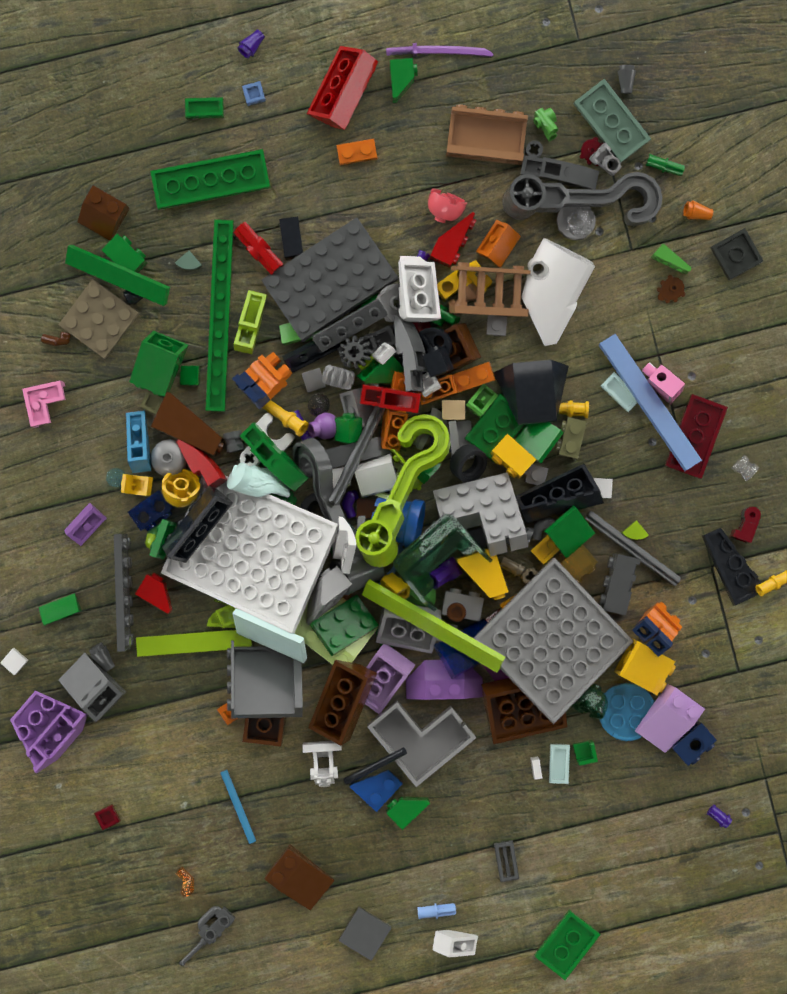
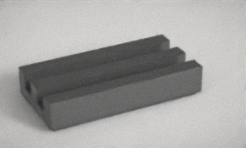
M513 840L494 843L500 882L519 879ZM506 846H510L515 874L513 876L510 873ZM499 847L503 849L507 877L503 876Z

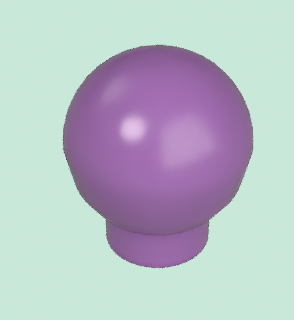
M331 413L318 415L313 422H309V435L312 438L317 436L322 439L333 438L336 433V417Z

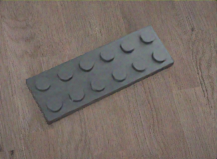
M114 534L117 652L127 651L131 649V645H134V634H131L134 617L133 614H130V607H133V596L130 595L133 581L132 576H129V568H132V558L128 554V549H131V538H128V534Z

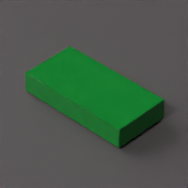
M223 97L185 98V118H224Z

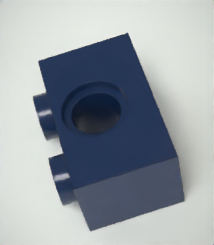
M697 721L671 748L689 766L698 762L701 758L700 755L704 751H710L715 746L714 743L717 740L700 721ZM693 740H698L699 742L696 749L690 748V743Z

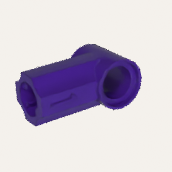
M451 557L441 563L437 569L426 575V582L430 587L437 589L446 582H450L460 576L463 572L454 557Z

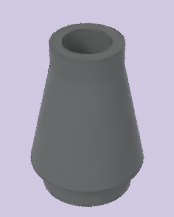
M635 65L619 66L617 72L621 94L632 93L637 71L635 70Z
M102 642L89 650L90 657L105 672L115 666L107 646L103 645Z

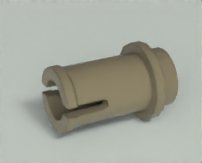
M505 556L500 564L502 569L514 574V577H520L525 568L522 566V563L518 564Z

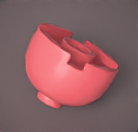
M431 189L428 198V208L435 216L436 221L445 223L446 220L454 221L463 214L467 205L464 199L449 192L447 194H440L442 190Z

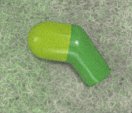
M158 525L147 532L145 545L149 549L156 538Z

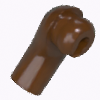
M61 332L60 337L43 334L41 342L52 346L67 345L70 342L71 335L67 332Z

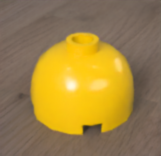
M182 469V472L176 475L167 473L162 480V494L165 500L170 505L178 508H184L193 504L200 494L198 476L186 469Z

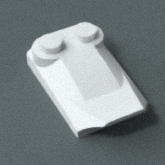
M400 256V261L398 262L402 303L399 307L400 317L407 322H430L441 319L435 262H426L421 257Z

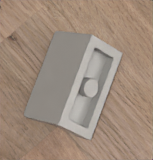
M362 388L339 394L344 413H354V416L361 417L362 427H365L374 407L360 404Z
M470 420L448 422L451 457L461 446L470 444L464 439L472 429Z

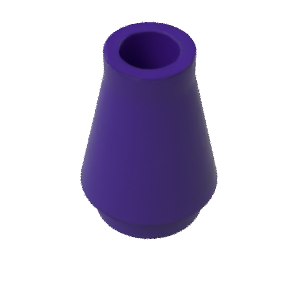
M256 30L239 42L238 51L245 58L253 57L265 36L261 31Z

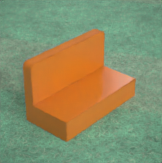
M496 220L476 252L480 256L490 259L496 266L502 267L521 236L509 224Z

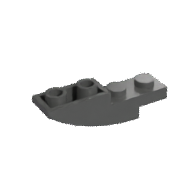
M524 155L520 175L530 174L539 179L562 183V185L596 190L599 171L546 157L542 159Z
M395 315L396 354L403 355L406 392H423L422 372L428 370L422 357L425 355L422 340L413 322L404 321L400 316Z

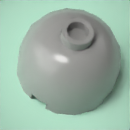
M163 440L153 448L150 456L151 465L160 475L165 476L167 473L176 475L181 473L182 469L188 467V463L176 440Z

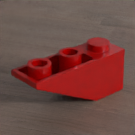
M474 212L438 238L430 255L431 260L451 268L452 264H457L461 255L458 254L460 246L465 247L469 238L466 236L468 229L472 230L477 221L474 219Z

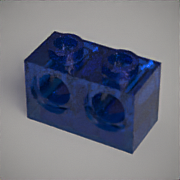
M158 490L129 510L128 514L140 531L146 529L148 532L157 526L155 522L160 519L169 518L172 515L171 511L175 508L165 500L162 490ZM158 501H162L165 505L162 512L156 510L155 506ZM143 512L149 515V520L146 523L140 520V515Z

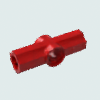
M246 222L240 224L233 232L235 236L246 246V250L256 261H259L271 275L284 265L271 251V247L261 236H258Z

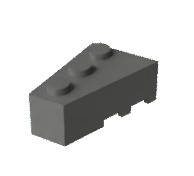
M614 553L612 557L609 556L607 562L609 573L608 576L605 575L603 581L605 592L601 594L599 599V605L605 611L626 615L632 594V584L636 580V575H634L636 565H640L641 559Z

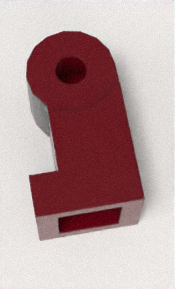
M756 507L743 509L738 530L732 529L730 537L745 543H752L761 518L760 510Z

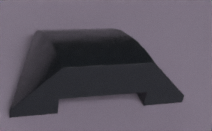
M554 360L512 363L493 372L518 425L557 422L569 368L568 365Z

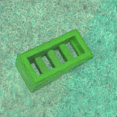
M662 244L651 256L652 259L683 274H687L691 270V267L665 244Z

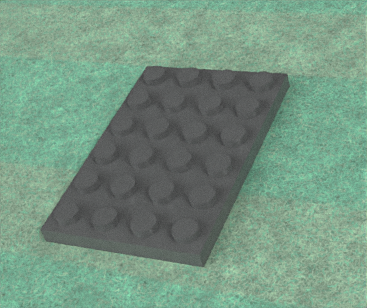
M356 217L277 269L273 275L269 274L261 281L301 341L304 342L379 293L385 286L399 280V278Z

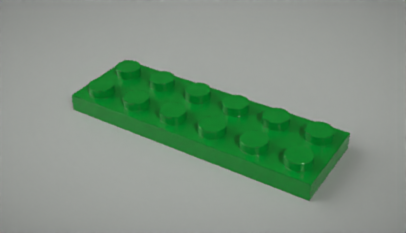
M263 149L150 171L158 210L271 188Z

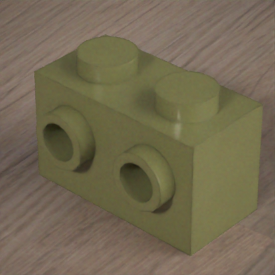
M567 417L565 421L562 420L560 429L564 433L561 436V440L557 441L555 448L558 451V456L574 460L578 459L587 421Z

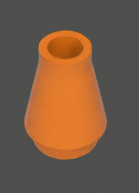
M694 200L691 202L687 201L684 206L683 216L687 217V219L711 220L713 209Z

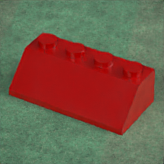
M340 46L307 114L331 127L345 130L379 61L363 49Z

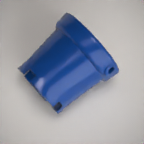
M378 497L374 506L377 507L379 503L385 502L387 499ZM418 499L406 501L402 510L405 519L396 536V542L404 544V547L415 550L419 543L425 517V501Z

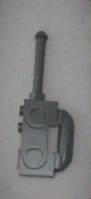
M219 906L211 907L199 919L197 925L200 931L198 934L202 938L180 960V966H184L203 945L214 943L216 938L220 937L222 932L234 922L236 917L225 906L223 908ZM215 915L217 919L210 926L206 924Z

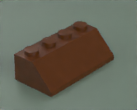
M335 660L308 728L340 746L350 741L377 673L361 664Z

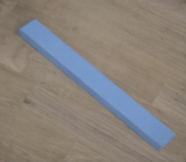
M614 334L601 342L599 347L683 470L687 471L702 461L617 335Z

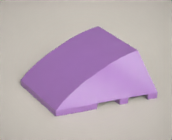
M34 691L10 719L19 740L22 741L26 749L27 757L30 758L34 766L35 773L40 772L61 757L83 731L88 715L38 691Z

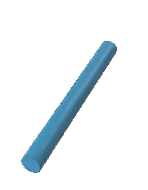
M224 770L220 774L247 840L251 844L256 841L228 770Z

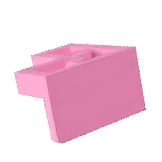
M56 381L22 389L31 427L37 428L39 425L51 423L47 404L66 400L63 390L64 382Z

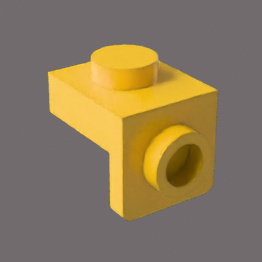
M123 474L121 493L151 496L153 477Z

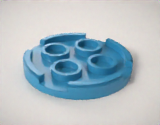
M616 684L604 693L599 702L598 716L600 723L605 731L616 739L623 741L639 739L642 736L635 732V730L654 704V700L648 691L636 684Z

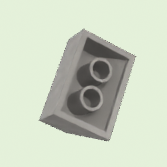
M338 566L332 570L328 568L317 580L308 600L306 619L308 625L334 607L352 585Z
M418 606L441 620V610ZM384 607L382 608L376 643L432 654L436 637Z

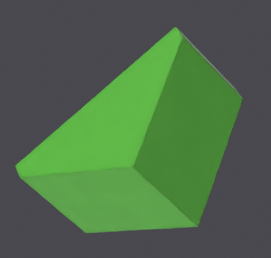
M483 384L465 407L481 418L498 394Z

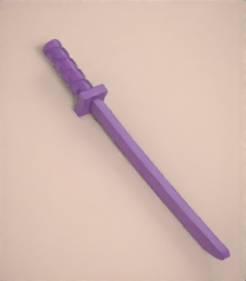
M413 43L409 47L386 48L387 56L413 54V57H417V54L493 56V53L487 49L477 47L417 46V43Z

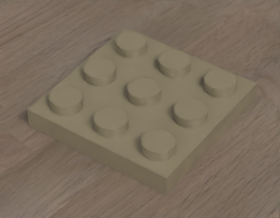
M92 279L61 320L59 326L101 357L107 359L140 313Z

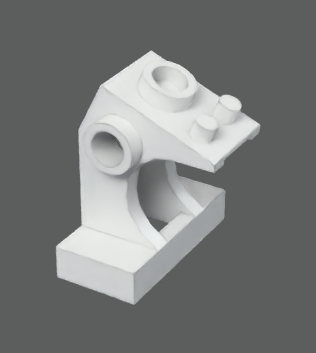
M333 741L303 743V753L313 752L314 768H310L311 780H314L315 785H319V787H329L330 784H335L334 778H338V768L334 767L333 751L342 750V746ZM318 757H329V768H319Z

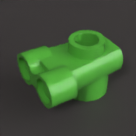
M540 108L535 111L534 124L538 129L541 128L548 141H552L557 137L556 132L558 131V127L555 124L557 121L556 115L551 108L546 110Z

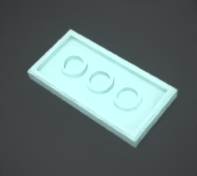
M235 609L233 618L237 634L302 663L306 661L307 654L303 637L289 633L240 609Z

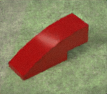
M362 384L360 404L418 413L421 394Z
M176 441L193 474L200 477L203 476L207 485L214 488L227 482V478L222 470L207 454L184 441Z

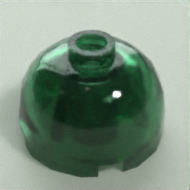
M593 683L571 707L582 714L583 711L590 713L589 717L603 719L608 708V699L605 693L601 691L602 688Z

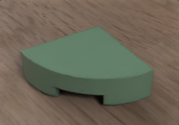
M190 251L175 262L177 266L186 270H195L202 266Z

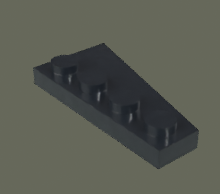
M717 528L702 535L732 605L736 606L759 595L755 588L756 585L761 584L758 575L751 570L746 563L747 561L735 549L736 547L721 528Z

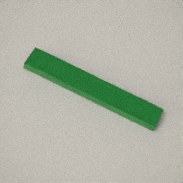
M72 244L68 246L65 264L159 305L165 306L167 304L170 291L169 286Z

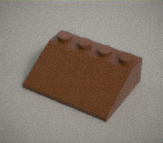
M510 678L481 684L493 744L568 727L566 712L554 724L551 723Z

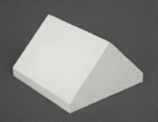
M392 453L360 461L355 471V476L362 498L392 490L397 480Z

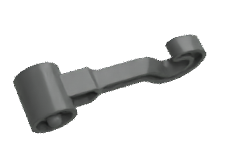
M640 172L628 173L610 188L604 190L566 189L562 183H543L538 177L525 174L517 177L503 195L502 205L506 214L511 218L525 220L535 212L558 213L562 207L610 206L620 199L626 191L637 190L644 199L642 208H633L624 215L625 224L637 226L645 224L656 216L661 208L663 197L661 188L655 179Z
M307 438L297 442L293 446V461L308 478L313 477L314 493L324 518L335 523L338 522L339 517H343L346 520L340 504L334 505L329 502V498L334 490L333 473L329 456L324 447L314 438ZM357 545L350 574L343 573L352 583L344 595H349L364 588L369 579L378 582L384 576V568L373 567L366 563ZM341 559L332 561L330 569L332 570L338 566L341 570Z

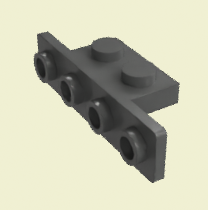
M376 299L313 335V340L319 349L324 352L388 315L387 311L379 299Z

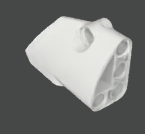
M543 238L534 257L528 262V269L531 270V274H527L521 295L526 308L529 309L528 312L544 346L557 344L576 309V301L595 268L594 264L587 258L546 238ZM541 264V270L533 271L534 265Z

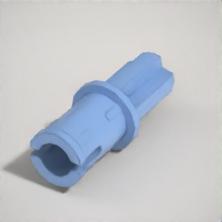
M434 903L435 905L417 907L419 919L433 917L438 919V917L456 914L454 903L442 905Z

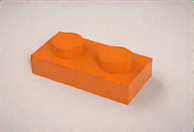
M374 139L337 145L340 165L377 159Z

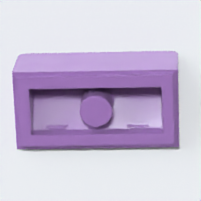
M89 503L64 531L68 537L82 546L107 518L95 506Z

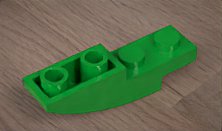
M255 422L240 435L251 448L250 451L261 463L294 492L309 479Z

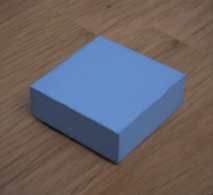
M260 81L242 86L247 106L266 101Z

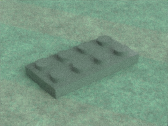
M605 79L573 103L603 143L606 142L611 148L610 152L620 160V163L651 140Z

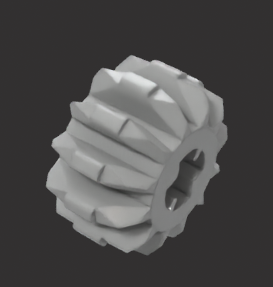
M331 365L325 367L322 375V382L324 384L346 390L351 389L355 381V373L353 371Z

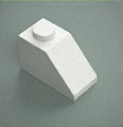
M452 930L436 931L432 950L447 957L475 955L478 936Z

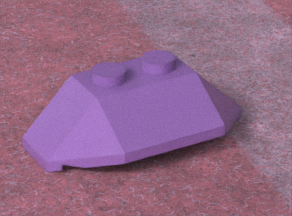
M463 659L424 660L406 679V699L436 700L483 697L481 689L483 679Z

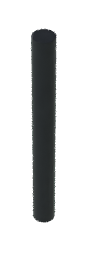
M403 747L344 778V783L348 785L407 754L406 749Z

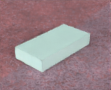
M615 372L600 386L627 412L638 403Z
M550 744L549 783L569 784L570 745Z

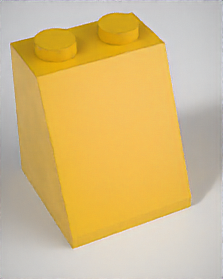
M488 548L456 558L459 566L489 598L493 597L494 600L504 598L505 593H508L497 555L490 556Z
M632 638L634 642L625 650L614 672L658 695L659 692L662 693L667 684L665 680L668 675L671 676L673 674L676 661L663 654L658 657L648 646Z

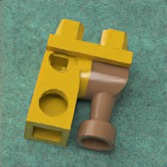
M476 260L469 263V267H481ZM454 271L437 284L438 295L444 302L458 291L459 271ZM467 271L466 302L476 300L477 277L475 274L477 272ZM487 274L485 275L484 294L493 282ZM451 299L447 302L448 307L449 305H456V301Z

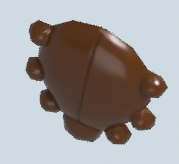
M668 275V279L665 281L662 280L660 282L662 287L657 288V291L660 292L658 299L660 301L665 300L667 304L670 303V300L677 302L680 296H685V286L682 280L672 275Z

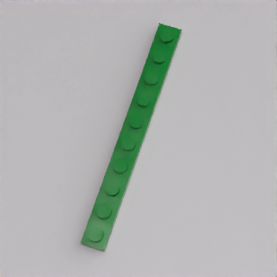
M214 219L206 411L226 412L234 235L233 220Z

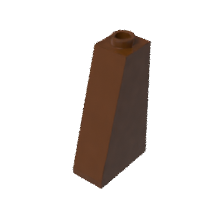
M166 392L151 427L214 456L217 453L220 454L225 445L223 443L224 439L178 398Z

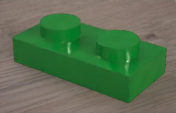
M162 519L157 527L156 538L150 546V556L159 559L165 558L166 553L162 546L167 536L174 532L177 523Z

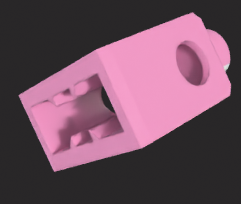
M649 362L642 370L649 377L648 382L652 388L670 405L683 392L685 383L663 365L657 369ZM662 378L664 381H658L657 379Z

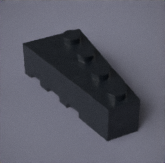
M581 464L515 496L519 510L527 523L564 514L573 505L580 510L604 503L601 491L585 464Z

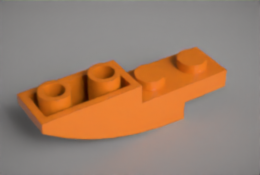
M490 362L438 379L442 388L426 397L423 396L422 392H418L421 394V405L495 381Z
M394 371L391 383L392 389L406 391L404 372ZM385 409L381 430L382 449L400 451L401 444L398 440V432L407 421L408 414L406 411Z

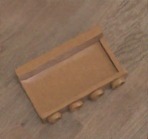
M456 105L451 110L446 156L522 165L528 115H524L520 111L505 113V110L502 109L487 111L484 107L470 109L466 105Z

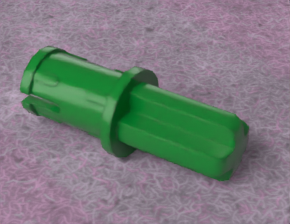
M649 154L646 166L662 170V173L665 171L682 176L685 170L684 165L669 161V158L663 159Z

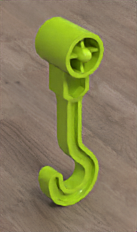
M418 415L403 424L398 432V440L401 446L406 448L412 446L416 437L422 434L433 436L434 443L427 450L413 455L406 461L388 499L385 502L379 503L372 519L361 524L356 531V545L366 563L373 567H385L397 557L398 545L396 536L405 519L402 510L414 483L421 472L442 462L449 453L451 441L448 429L443 421L435 416Z

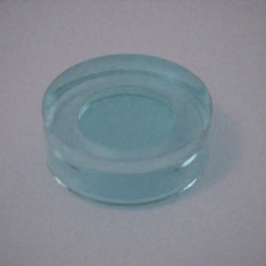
M119 468L109 470L106 475L108 484L112 487H121L122 477L125 472Z

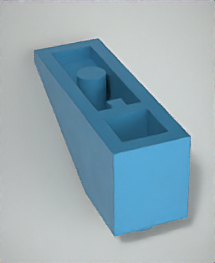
M144 410L126 413L127 457L132 473L151 471V453L146 412Z

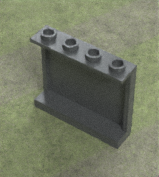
M231 641V648H227V660H231V665H227V677H231V682H227V694H231V699H227V711H231V718L302 717V662L266 646L234 647V641Z

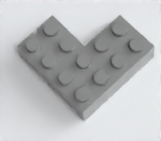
M508 473L433 491L444 534L481 525L490 556L507 552L505 538L508 537L511 551L528 547L527 533Z
M396 700L367 724L368 729L389 754L403 747L406 749L407 754L395 760V762L416 787L476 739L475 734L463 722L452 706H449L421 729L399 701Z

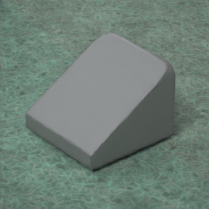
M320 368L301 373L308 393L326 387L322 382L323 376Z

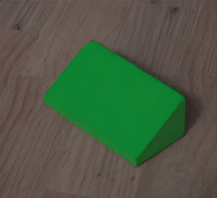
M75 593L39 607L43 625L82 611Z

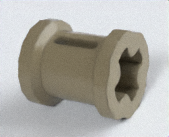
M527 568L522 572L521 579L523 583L527 584L529 582L525 576L529 575L530 571L533 575L538 573L535 569Z

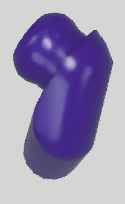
M356 490L346 492L342 501V506L348 519L356 516L353 508L355 500L359 498Z

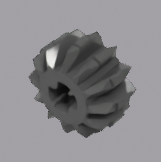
M353 336L352 341L346 338L345 340L348 345L341 344V347L345 350L339 352V355H345L341 361H348L347 367H352L354 364L355 369H359L360 364L366 366L364 359L371 360L367 353H372V350L366 349L370 346V343H364V337H360L358 340L357 336ZM355 349L360 351L356 355L352 354V351H355Z

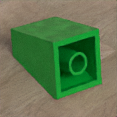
M153 330L141 343L129 382L133 383L137 388L152 391L154 395L165 397L166 392L171 390L188 344Z

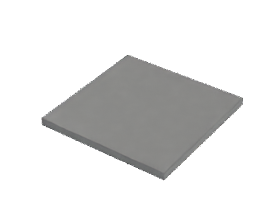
M552 558L474 637L475 640L505 656L500 669L553 724L634 642L556 558Z

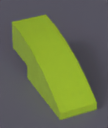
M248 290L234 341L235 351L253 354L267 294Z

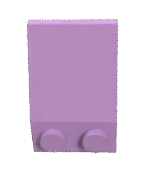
M383 644L366 667L376 672L377 675L365 704L380 714L410 674L415 664L391 646Z
M667 684L635 732L666 753L695 725L705 709L676 687Z

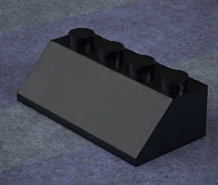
M209 486L203 490L200 499L189 508V513L178 522L174 532L165 539L162 547L167 557L186 563L233 502L217 488Z

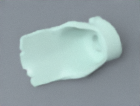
M241 462L238 465H234L227 480V487L229 489L250 496L263 497L271 493L286 498L290 496V488L268 468H260L256 465L248 466Z

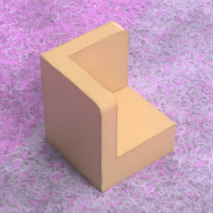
M442 400V419L465 421V400Z

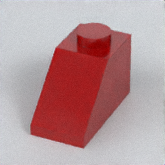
M156 573L152 575L147 574L135 595L167 614L171 613L173 609L167 585L162 581L163 577Z

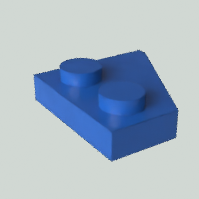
M386 770L375 776L367 777L356 783L354 782L349 787L377 812L403 783L390 770Z

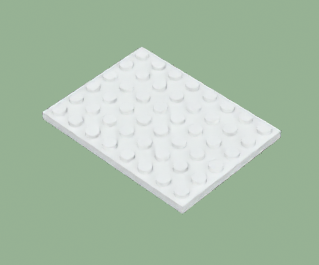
M203 476L199 482L200 494L194 503L200 499L203 490L209 487ZM227 482L217 487V489L230 499L233 504L186 563L167 557L161 573L289 633H295L339 530V525L270 494L263 497H254L231 490L227 487Z

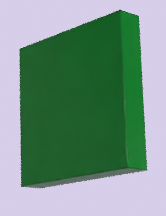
M549 422L526 424L515 441L528 451L536 461L542 463L564 432Z
M574 505L545 530L546 534L566 558L595 534L594 530Z

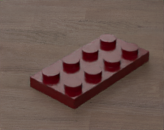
M691 394L679 427L702 461L684 471L670 451L665 466L702 479L728 407Z

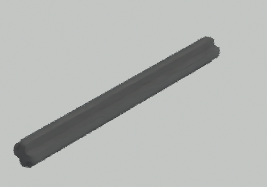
M374 407L329 498L330 503L334 505L340 504L386 408Z
M589 511L585 520L632 556L641 559L640 562L673 586L680 582V576L594 512Z

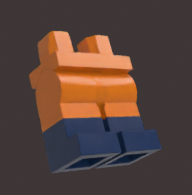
M274 352L267 357L261 355L241 375L237 374L232 378L237 387L259 410L282 388L288 385L286 380L292 374L286 364L282 365L278 370L274 368L281 362Z
M657 602L648 609L632 629L643 642L648 640L646 645L658 657L671 648L673 639L682 628L679 624L680 619L676 615L671 616L666 611L667 606L663 602ZM640 627L644 628L646 635L640 631ZM653 642H658L660 648H657Z

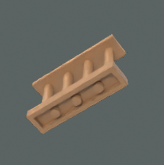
M458 262V266H451V270L459 271L458 301H456V305H449V313L528 317L529 309H522V305H520L522 275L531 274V270H524V266H513V269L469 267V263ZM467 271L478 272L477 297L474 306H467L466 302ZM485 272L496 273L495 303L492 304V307H486V303H484ZM504 274H514L513 304H511V308H504V304H502Z

